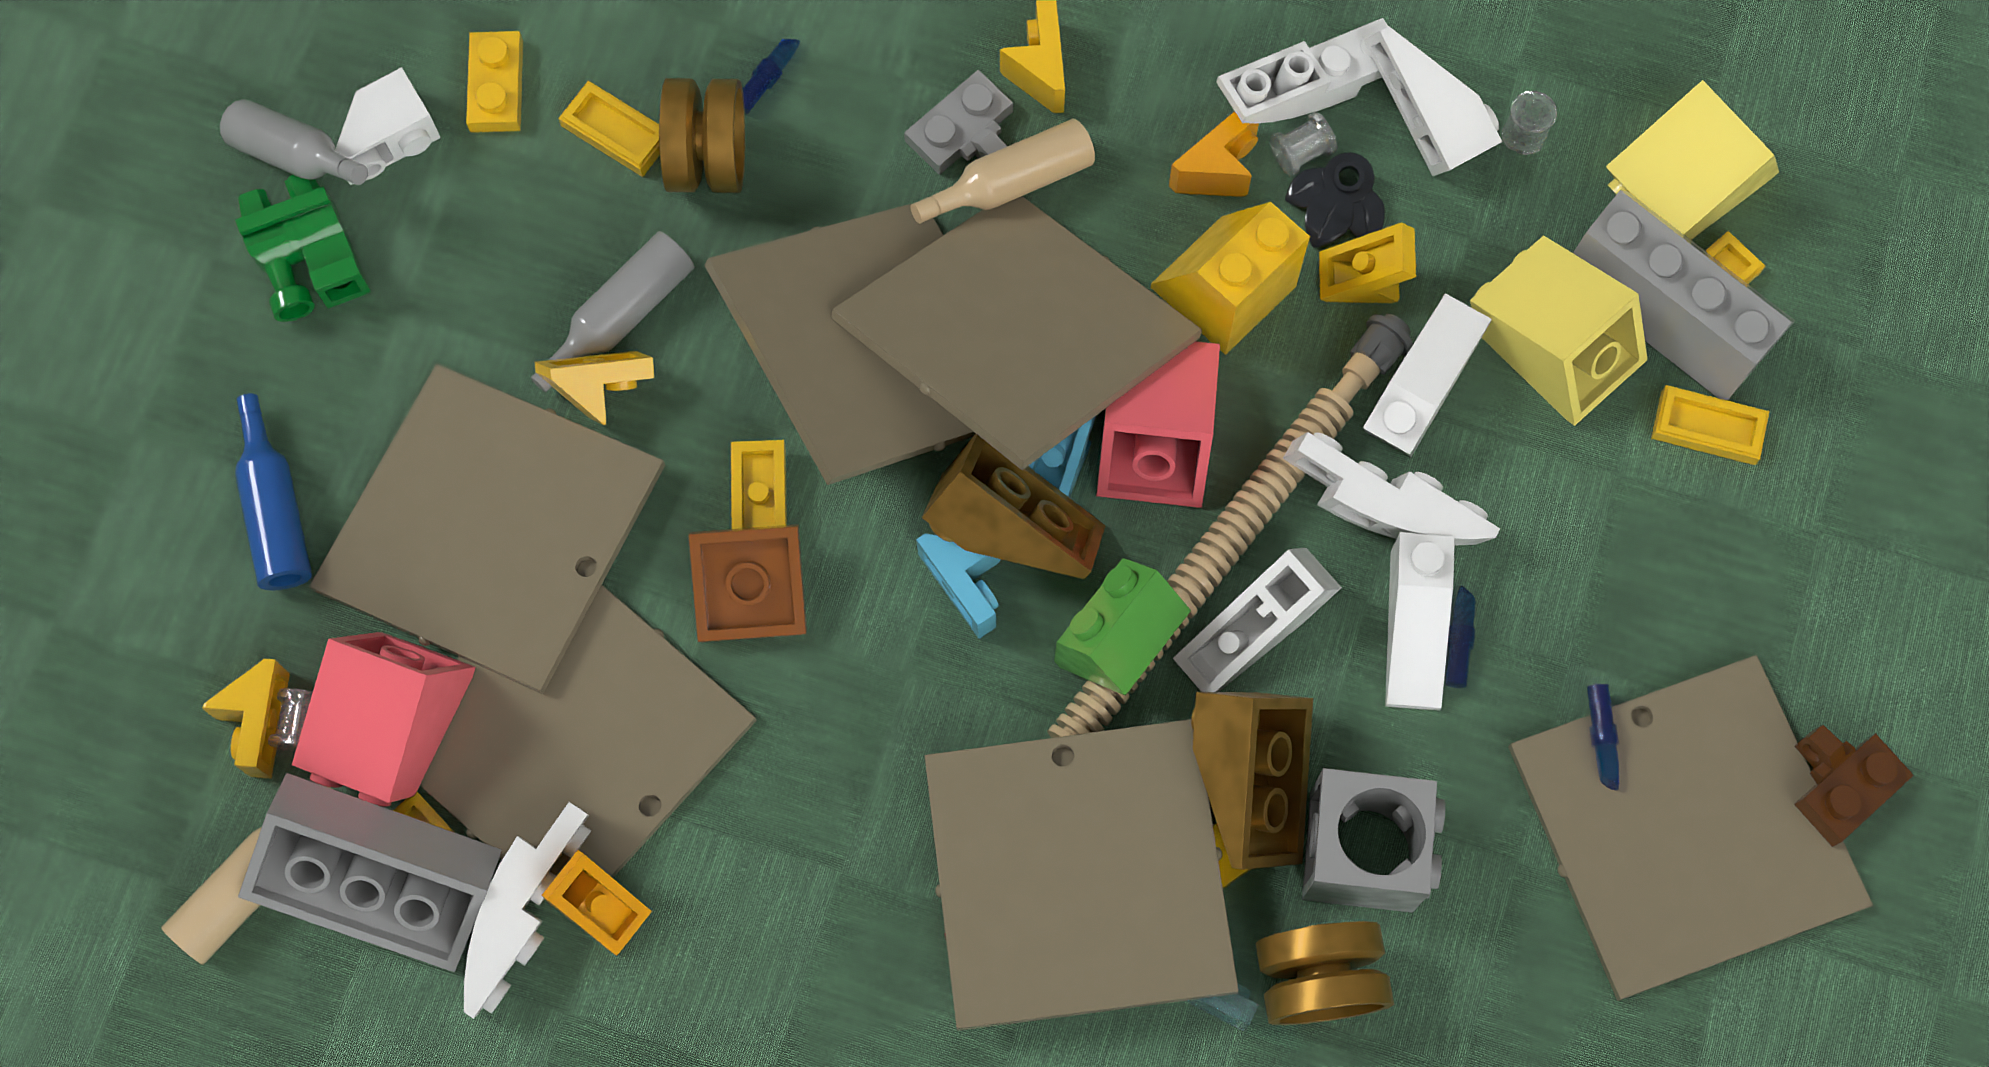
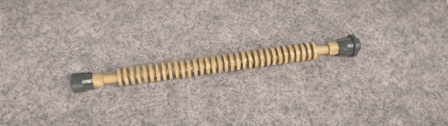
M1375 314L1367 320V330L1351 349V359L1343 367L1342 372L1344 376L1332 391L1326 388L1318 390L1315 398L1310 400L1307 408L1303 409L1299 414V418L1295 419L1291 424V429H1287L1283 434V439H1280L1275 444L1274 449L1259 464L1258 470L1251 474L1250 480H1247L1243 484L1242 490L1236 493L1234 501L1228 503L1225 511L1221 512L1217 517V521L1213 522L1209 527V532L1204 533L1200 539L1201 543H1196L1192 548L1193 553H1188L1184 559L1185 564H1180L1175 570L1176 574H1172L1167 582L1191 609V612L1145 671L1149 672L1155 666L1154 660L1159 661L1164 655L1163 650H1168L1172 645L1171 639L1174 640L1180 635V629H1184L1189 623L1188 618L1195 616L1197 608L1202 607L1206 602L1205 597H1210L1214 592V587L1221 583L1222 576H1226L1229 573L1231 566L1235 565L1239 560V555L1244 554L1247 550V545H1250L1255 540L1256 535L1263 530L1264 524H1267L1272 518V514L1278 511L1280 503L1285 502L1288 498V493L1293 492L1297 483L1304 478L1305 472L1283 459L1293 440L1307 432L1312 435L1314 433H1322L1334 439L1337 436V432L1341 431L1345 426V422L1349 421L1353 416V410L1349 402L1360 389H1367L1379 373L1385 375L1400 355L1408 354L1413 346V342L1409 336L1411 330L1403 320L1392 314H1386L1385 316ZM1145 671L1137 682H1142L1146 678L1147 674ZM1086 681L1082 686L1084 693L1078 692L1073 699L1076 704L1069 703L1065 708L1067 715L1060 714L1056 719L1059 726L1052 724L1047 730L1051 738L1104 731L1101 724L1106 726L1112 721L1111 714L1116 715L1121 709L1119 703L1125 704L1130 698L1129 694L1127 693L1125 696L1094 682ZM1137 682L1129 690V693H1134L1138 688Z

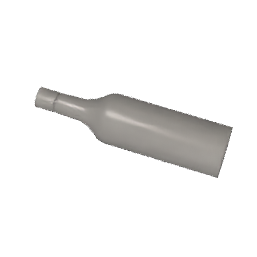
M245 99L232 103L222 115L220 133L227 145L304 179H316L328 173L356 185L363 184L368 177V169L365 165L335 152V145L332 139L325 132L311 125Z
M658 231L574 313L571 318L569 335L565 343L549 360L606 353L613 349L695 268L690 257L673 239L665 233ZM537 373L531 377V380L545 393L552 387Z

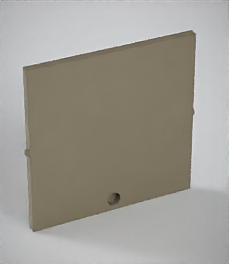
M1023 196L993 209L981 210L833 308L831 319L916 385L922 394L930 396L1021 470L1025 469L1197 341L1202 330L1110 262L1108 257L1102 256Z
M911 204L822 228L816 226L811 231L710 257L704 265L827 485L932 450L942 451L947 445L971 438L976 434L930 396L922 394L916 385L831 319L833 308L943 236L934 218L920 224L917 223L911 212Z
M436 364L309 587L316 593L419 638V642L424 646L432 644L544 694L665 467L664 460L558 416L555 410L551 408L544 410Z
M601 585L544 694L466 659L457 658L461 662L475 666V672L420 786L468 828L466 833L469 838H479L483 843L501 849L500 858L502 860L517 836L537 848L566 805L570 802L589 815L583 825L590 829L591 832L579 851L614 878L757 720L756 717L664 639V632L661 629L651 628ZM563 853L550 872L557 876L571 858Z
M1757 655L1516 741L1508 746L1559 864L1558 874L1566 880L1617 1001L1873 906L1844 842L1832 847L1794 805L1816 785V782L1810 775L1811 771L1805 758L1794 747L1797 744V740Z
M1191 719L925 755L940 883L936 886L935 893L942 900L957 1031L1238 994L1218 862L1222 858V850L1216 847L1209 798L1192 749L1194 731Z

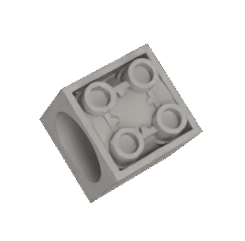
M1323 768L1310 791L1302 900L1413 913L1426 898L1429 899L1431 889L1439 888L1442 870L1441 855L1433 854L1435 832L1442 833L1445 820V799L1436 798L1437 781ZM1359 811L1377 812L1390 818L1398 825L1407 840L1409 859L1403 861L1389 875L1372 874L1360 869L1346 856L1341 847L1338 837L1339 819L1345 823Z

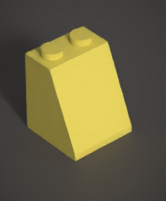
M1703 80L1606 166L1614 178L1608 184V187L1615 195L1620 190L1628 191L1690 240L1779 173L1775 155Z
M1544 235L1529 249L1520 252L1514 258L1512 264L1496 278L1481 286L1470 300L1471 308L1492 319L1482 339L1574 426L1648 360L1639 294Z

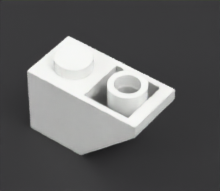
M402 67L356 91L335 152L365 165L368 169L366 180L378 176L384 171L386 166L405 156H414L422 153L432 142L440 138L429 112Z

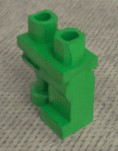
M295 175L289 176L284 182L290 199L274 205L265 189H254L239 195L241 217L234 220L239 233L243 237L248 253L261 271L267 274L275 290L269 298V305L276 321L289 322L298 320L310 314L315 308L309 289L303 285H296L292 265L305 260L310 271L308 273L314 289L327 309L372 292L334 202L325 187H320L315 179H304ZM351 281V283L344 288L333 289L337 286L343 285Z

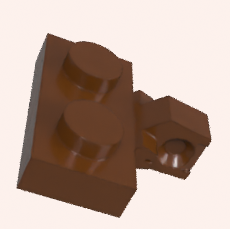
M1820 725L1794 746L1814 768L1810 775L1816 782V785L1794 805L1832 847L1843 842L1914 776L1876 733L1865 739L1855 748L1847 741L1842 743L1824 725Z

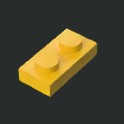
M520 31L469 32L466 124L470 133L521 131L523 39Z
M784 440L731 442L732 529L787 525L786 446Z

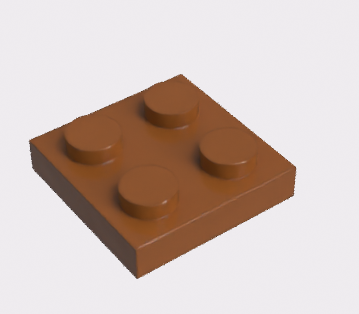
M799 524L689 533L698 642L802 635L807 633Z

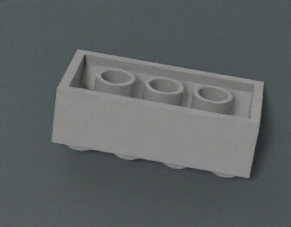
M1620 190L1587 230L1573 252L1576 256L1639 294L1645 341L1719 399L1727 401L1795 322L1793 318L1628 191Z
M286 773L267 811L238 897L455 972L481 904L487 894L502 850Z

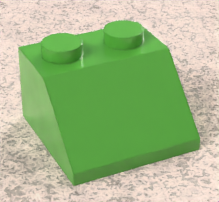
M1123 558L1107 574L1103 584L1085 607L1073 617L1070 626L1056 642L1054 662L1061 669L1126 696L1191 612V609L1156 569Z

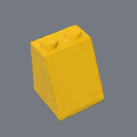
M1271 201L1220 217L1151 283L1150 288L1172 308L1201 328V334L1211 343L1220 344V351L1226 355L1296 288L1310 236Z

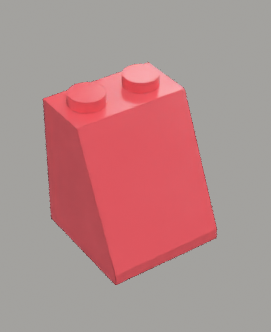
M1195 341L1106 408L1096 496L1202 508L1214 431L1220 344Z
M383 632L329 638L292 766L310 772V779L317 784L333 788H340L344 785L359 791V799L378 806H391V803L394 801L415 796L473 678L476 667Z

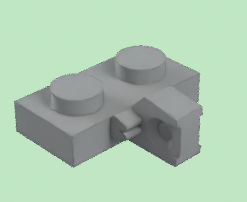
M977 70L904 132L905 142L940 175L961 156L969 161L974 155L979 159L1007 147L998 137L1001 133V127L998 124L1013 112V102L983 73Z

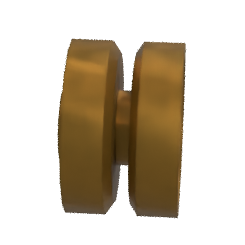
M665 78L660 103L659 149L662 178L667 192H695L702 179L704 160L705 177L712 192L741 193L745 170V108L742 84L739 79H712L705 92L703 107L700 89L692 78Z
M1357 921L1318 924L1277 933L1256 942L1260 972L1272 978H1296L1275 984L1264 994L1269 1024L1295 1025L1331 1021L1374 1013L1394 1005L1390 977L1387 974L1374 969L1352 970L1373 964L1385 954L1381 927L1377 922Z

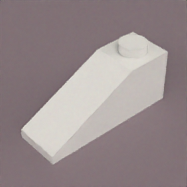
M1387 26L1364 39L1432 176L1449 171L1502 142L1497 132L1499 130L1497 117L1488 105L1483 104L1480 96L1391 27Z
M1445 293L1389 382L1364 425V431L1407 456L1412 457L1492 319Z
M1400 532L1393 545L1390 555L1386 707L1438 711L1442 707L1453 595L1455 536Z
M1307 548L1289 549L1173 659L1201 692H1219L1301 626L1342 587Z

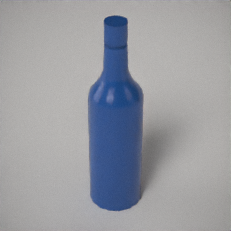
M253 393L243 394L236 399L244 438V450L235 468V478L257 586L264 590H284L297 587L311 579L312 571L290 467L286 458L275 450L268 441L258 395Z

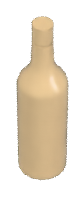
M1068 120L971 162L966 166L960 179L953 186L911 204L912 215L916 222L920 224L962 206H972L983 210L993 209L1092 166L1095 161L1093 143L1087 130L1078 120Z
M261 828L253 831L161 927L164 933L176 945L202 965L260 906L259 904L239 898L238 895Z

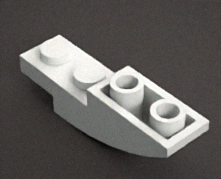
M1381 18L1311 48L1303 41L1220 75L1216 83L1242 123H1267L1286 120L1334 106L1356 97L1361 86L1382 78L1364 39L1386 28L1388 25Z
M1307 432L1293 440L1283 457L1290 464L1327 486L1317 504L1318 506L1369 531L1397 539L1400 532L1455 536L1454 546L1475 545L1496 538L1500 530L1499 527L1486 520L1488 514L1479 506L1465 500L1458 502L1443 493L1442 484L1435 478L1422 472H1415L1414 474L1407 472L1394 478L1391 483H1388L1386 481L1388 476L1383 470L1364 461H1360L1358 464L1341 453L1343 448L1337 441L1322 433H1314L1312 435Z
M570 802L566 805L537 848L523 838L516 837L489 885L475 921L467 954L464 978V1013L473 1019L480 1013L482 1008L491 1014L511 987V984L503 980L516 960L525 966L545 938L536 932L543 921L527 911L525 907L530 900L537 905L542 903L544 900L542 894L557 877L550 871L563 853L572 858L591 832L590 829L583 825L589 815Z

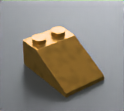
M977 434L973 436L942 473L922 516L938 537L945 541L956 543L965 551L1085 579L1092 571L1106 526L1029 466L1021 470Z
M1196 692V703L1191 718L1194 731L1192 749L1231 867L1234 869L1242 870L1302 864L1313 698L1259 692Z

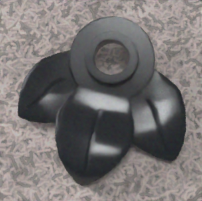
M1351 152L1342 153L1333 157L1326 167L1306 169L1293 179L1285 196L1287 203L1307 209L1305 230L1310 236L1309 242L1313 248H1319L1334 242L1343 236L1348 229L1356 238L1383 228L1385 208L1382 200L1372 189L1374 171L1369 161L1359 154ZM1343 170H1354L1358 175V182L1353 186L1343 185L1339 180V174Z

